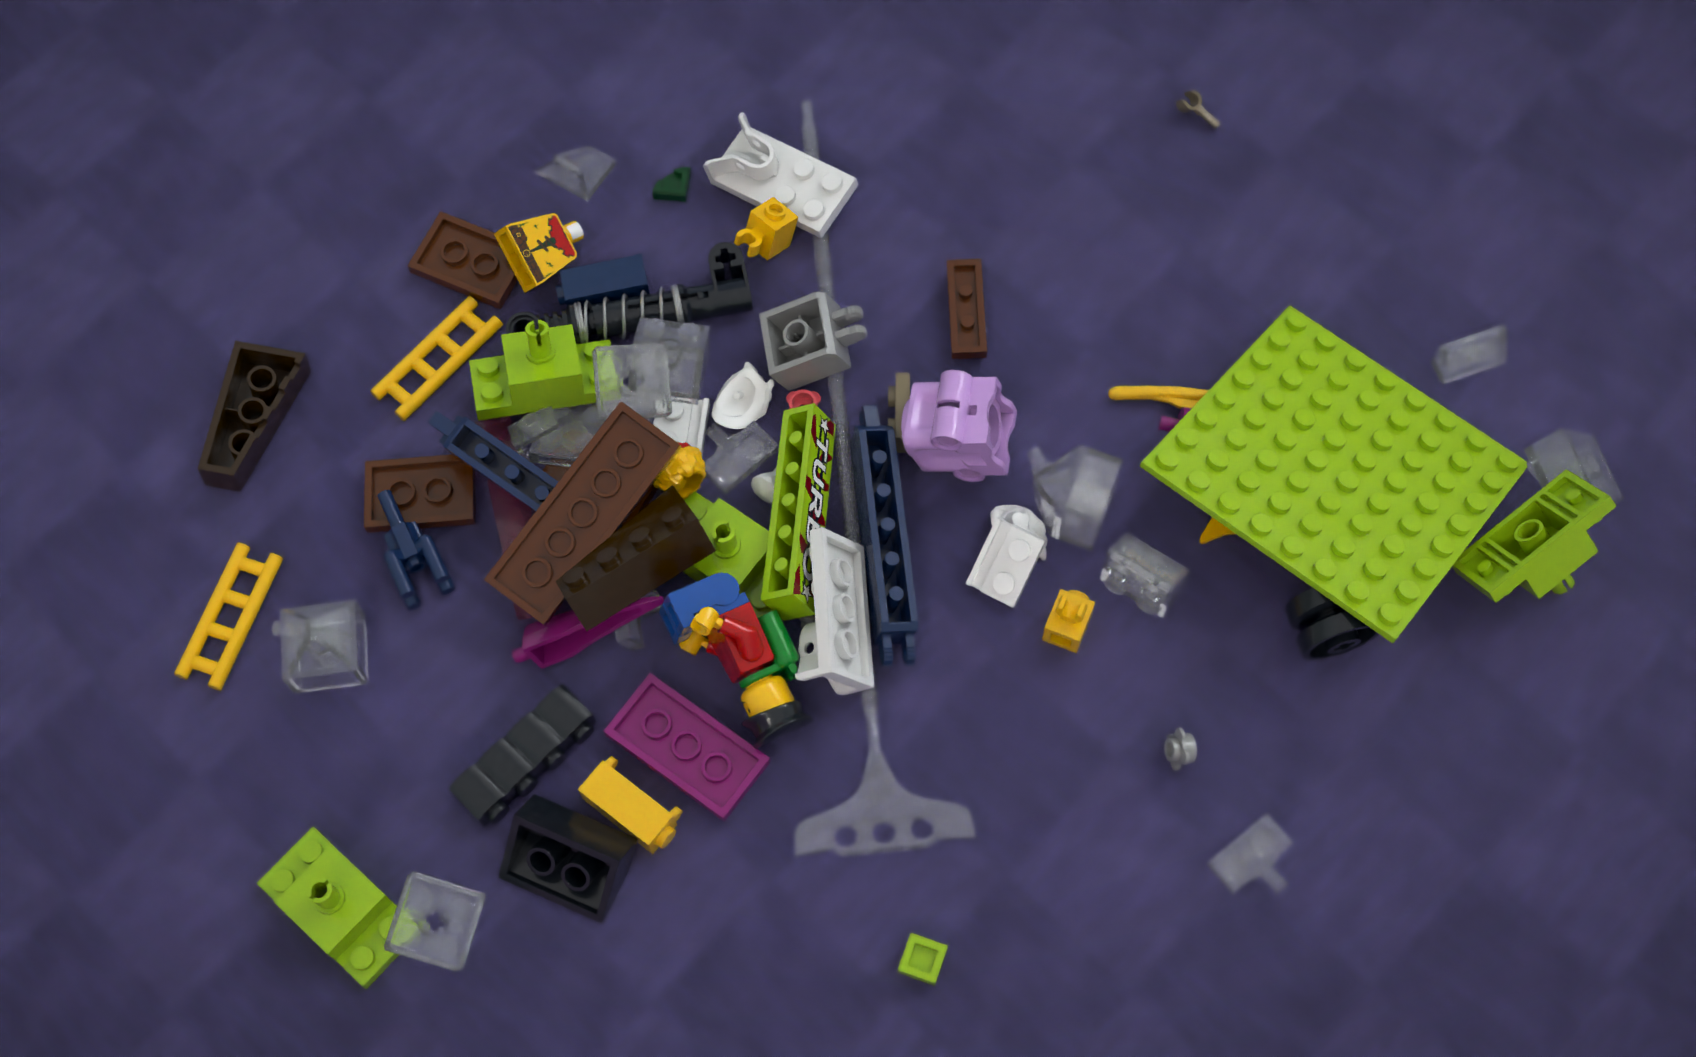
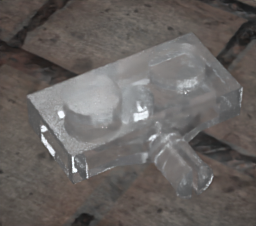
M755 421L750 423L741 432L728 436L717 423H713L711 425L712 428L709 426L705 434L718 447L714 455L704 462L706 476L726 495L779 450L778 444Z
M1266 813L1212 858L1207 866L1233 895L1248 882L1260 877L1277 895L1289 883L1282 878L1273 866L1278 857L1289 849L1293 842Z

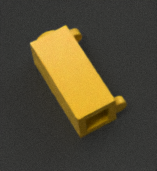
M610 756L606 761L602 760L577 789L582 799L626 834L637 838V843L651 854H654L658 847L664 849L676 834L674 828L677 826L676 821L680 818L683 811L677 806L670 812L616 771L615 767L618 764V760Z

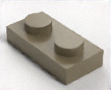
M896 373L895 386H888V407H895V418H888V426L894 428L897 453H907L902 440L901 421L904 406L908 399H910V373Z

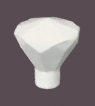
M776 468L772 472L753 477L751 487L755 494L769 504H772Z

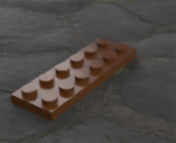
M620 401L490 570L484 581L546 626L565 601V597L555 581L622 526L680 450L681 445Z

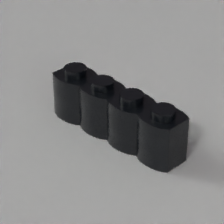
M561 684L552 690L533 711L517 722L506 736L492 745L478 762L465 770L448 789L483 827L490 822L496 824L509 812L510 808L508 805L519 795L525 797L535 789L538 784L537 778L547 769L552 771L562 764L566 758L565 752L575 743L578 745L584 743L593 734V726L596 723V719Z

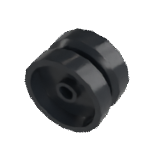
M1310 588L1292 598L1284 608L1291 628L1301 631L1296 641L1302 657L1306 660H1321L1347 653L1365 645L1379 635L1314 588Z

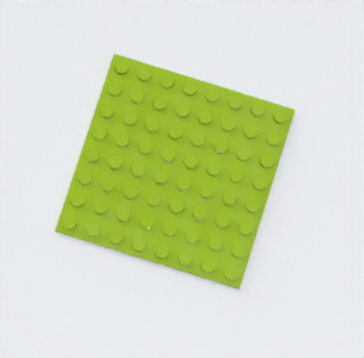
M1289 305L1143 459L1140 467L1385 639L1394 643L1530 463Z

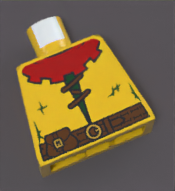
M550 213L510 223L494 233V236L524 293L542 284L577 257L573 244L582 240L584 233L577 221H571L562 225L558 215Z

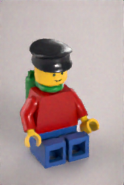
M716 573L667 594L659 614L674 645L679 643L681 649L694 656L697 655L701 646L706 648V653L719 658L733 684L739 682L740 687L746 689L740 698L749 718L743 721L741 725L750 730L755 736L754 748L757 749L789 732L810 724L814 721V718L804 713L802 703L799 700L795 701L786 683L796 679V663L799 660V654L778 611L774 610L757 618L746 593L739 594L740 588L737 580L728 573Z

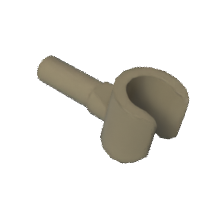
M1195 90L1184 92V95L1190 100V105L1183 99L1176 101V107L1180 112L1194 111L1214 129L1220 125L1221 122L1201 105L1202 97L1199 92Z

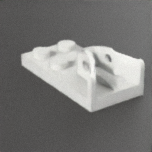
M741 112L738 120L742 129L721 158L707 160L703 165L710 183L755 206H759L774 197L798 216L797 227L822 239L858 187L857 179L751 128L745 113Z
M823 527L810 530L809 556L812 562L813 581L811 583V591L814 596L815 621L806 624L801 631L798 648L800 661L795 678L800 681H807L823 676L828 679L834 691L839 695H848L874 688L864 546ZM810 643H813L814 649L808 654L807 647Z

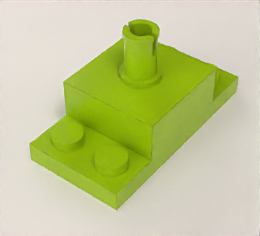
M538 320L539 329L535 330L534 321H531L526 325L523 332L502 334L504 355L469 360L478 421L621 399V390L610 339L576 344L572 324L549 327L542 320Z
M1565 469L1467 548L1452 568L1459 576L1495 603L1510 594L1518 585L1538 599L1550 590L1555 594L1566 593L1568 590L1562 580L1572 589L1575 581L1570 574L1599 552L1587 530L1601 521L1616 505L1611 496Z
M696 491L693 492L684 501L699 520L716 551L689 567L683 573L696 582L716 573H728L737 580L740 588L739 594L746 593L757 618L771 612L772 610L761 601L769 531L721 498L712 503Z
M312 827L256 883L326 954L336 960L365 989L423 931L315 827Z

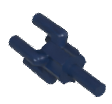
M391 490L380 492L377 497L391 526V529L383 535L389 549L384 553V560L407 609L414 610L422 604L409 574L419 572L426 568L427 565L442 595L455 591L456 588L433 538L428 534L423 535L416 521H404Z

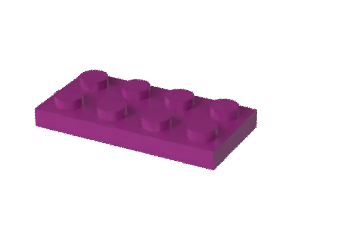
M651 673L648 674L603 731L606 737L723 822L727 820L771 762L770 757L755 749L753 745Z

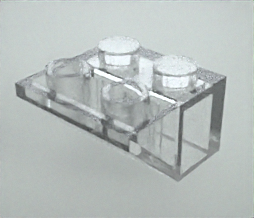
M1126 532L1107 551L1100 580L1104 582V585L1111 592L1117 595L1124 594L1136 601V605L1145 613L1150 615L1157 614L1163 618L1185 586L1190 570Z

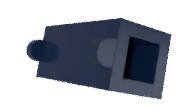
M642 253L609 261L560 269L562 284L556 285L560 305L566 304L568 306L579 301L583 308L586 300L592 305L602 303L605 297L609 301L622 299L624 293L628 298L640 296L642 290L650 294Z

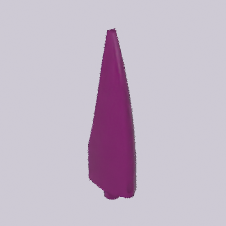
M662 596L641 597L588 631L585 630L573 610L553 615L546 626L539 621L533 622L524 629L522 647L512 650L513 660L519 664L532 659L543 669L571 658L619 627L663 604L664 598Z

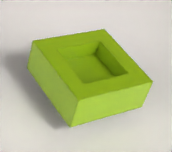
M910 933L898 967V973L935 986L948 950V945Z

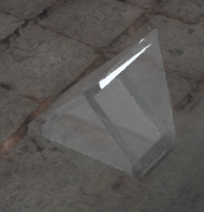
M586 146L555 154L553 161L533 172L588 202L615 167L617 160L591 146Z

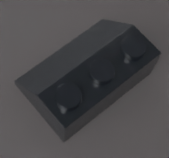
M534 794L513 816L498 878L602 924L629 872L638 839Z

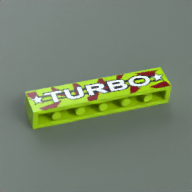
M815 403L784 410L761 601L772 611L777 610L784 621L815 615L814 596L811 591L813 578L812 562L809 556L810 530L826 527L836 425Z

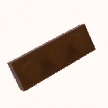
M981 258L947 260L951 359L987 358Z

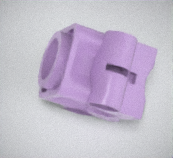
M946 370L942 372L940 382L913 383L910 399L906 402L902 414L901 431L903 445L907 454L914 459L923 472H953L956 478L968 482L983 481L985 475H1008L1010 463L1008 441L1015 428L1017 409L1012 401L1002 395V385L997 377H972L964 371Z

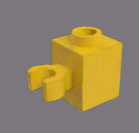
M772 197L750 211L746 229H741L736 233L734 244L740 246V244L746 243L749 245L747 251L749 258L759 253L768 261L791 245L798 216L776 198Z
M1060 589L1044 627L1042 640L1077 653L1092 617L1095 601L1089 600L1085 593L1078 590L1066 591Z

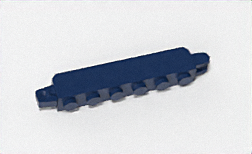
M863 405L862 411L859 413L860 425H854V434L850 441L861 541L862 546H864L873 644L878 645L881 666H892V644H901L903 663L906 666L915 665L916 660L914 636L918 631V613L895 431L892 426L880 425L877 405Z
M436 411L428 421L432 427L444 434L439 442L443 444L442 446L535 512L559 482L465 416L462 418L458 415L452 422Z

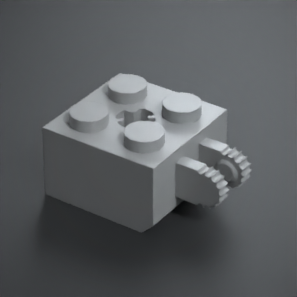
M814 292L759 314L769 376L788 391L852 368L848 346L867 337V331L863 325L858 324L844 328L863 318L862 308L851 305L841 309L825 292Z

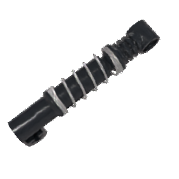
M721 242L711 248L708 254L711 283L689 287L684 286L682 283L671 285V290L667 291L661 286L659 292L647 294L642 290L640 296L629 298L624 293L622 299L609 301L605 297L602 303L592 305L586 300L584 308L581 307V303L578 301V303L569 304L566 309L561 310V315H558L557 311H553V316L549 317L547 312L544 313V318H541L540 314L534 315L530 312H518L508 319L506 333L525 331L526 325L531 321H534L535 330L539 329L538 320L545 321L549 327L572 324L576 344L588 343L592 334H597L598 339L607 340V337L618 335L624 340L628 333L638 332V334L643 336L645 330L655 328L661 333L663 327L675 325V327L681 329L690 327L693 321L753 311L752 296L743 254L737 245L730 242ZM723 263L729 264L731 279L725 280Z

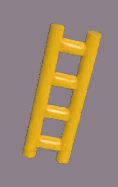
M468 296L370 390V393L379 401L385 395H391L401 404L394 411L395 414L402 421H406L503 326V323L495 315L486 323L472 312L479 304L473 297ZM461 322L476 332L462 346L448 336ZM438 345L451 357L438 370H435L423 359ZM413 369L426 381L411 395L398 383Z
M240 542L236 543L174 672L175 676L188 680L194 669L212 675L207 686L218 691L222 690L283 561L281 556L270 553L266 562L262 563L247 558L251 549L249 546ZM240 571L259 576L250 596L231 590ZM224 603L243 609L234 629L215 623ZM208 636L227 642L218 662L199 656Z

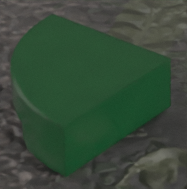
M691 167L674 169L673 173L667 175L662 180L659 179L652 191L653 199L687 202L692 174Z

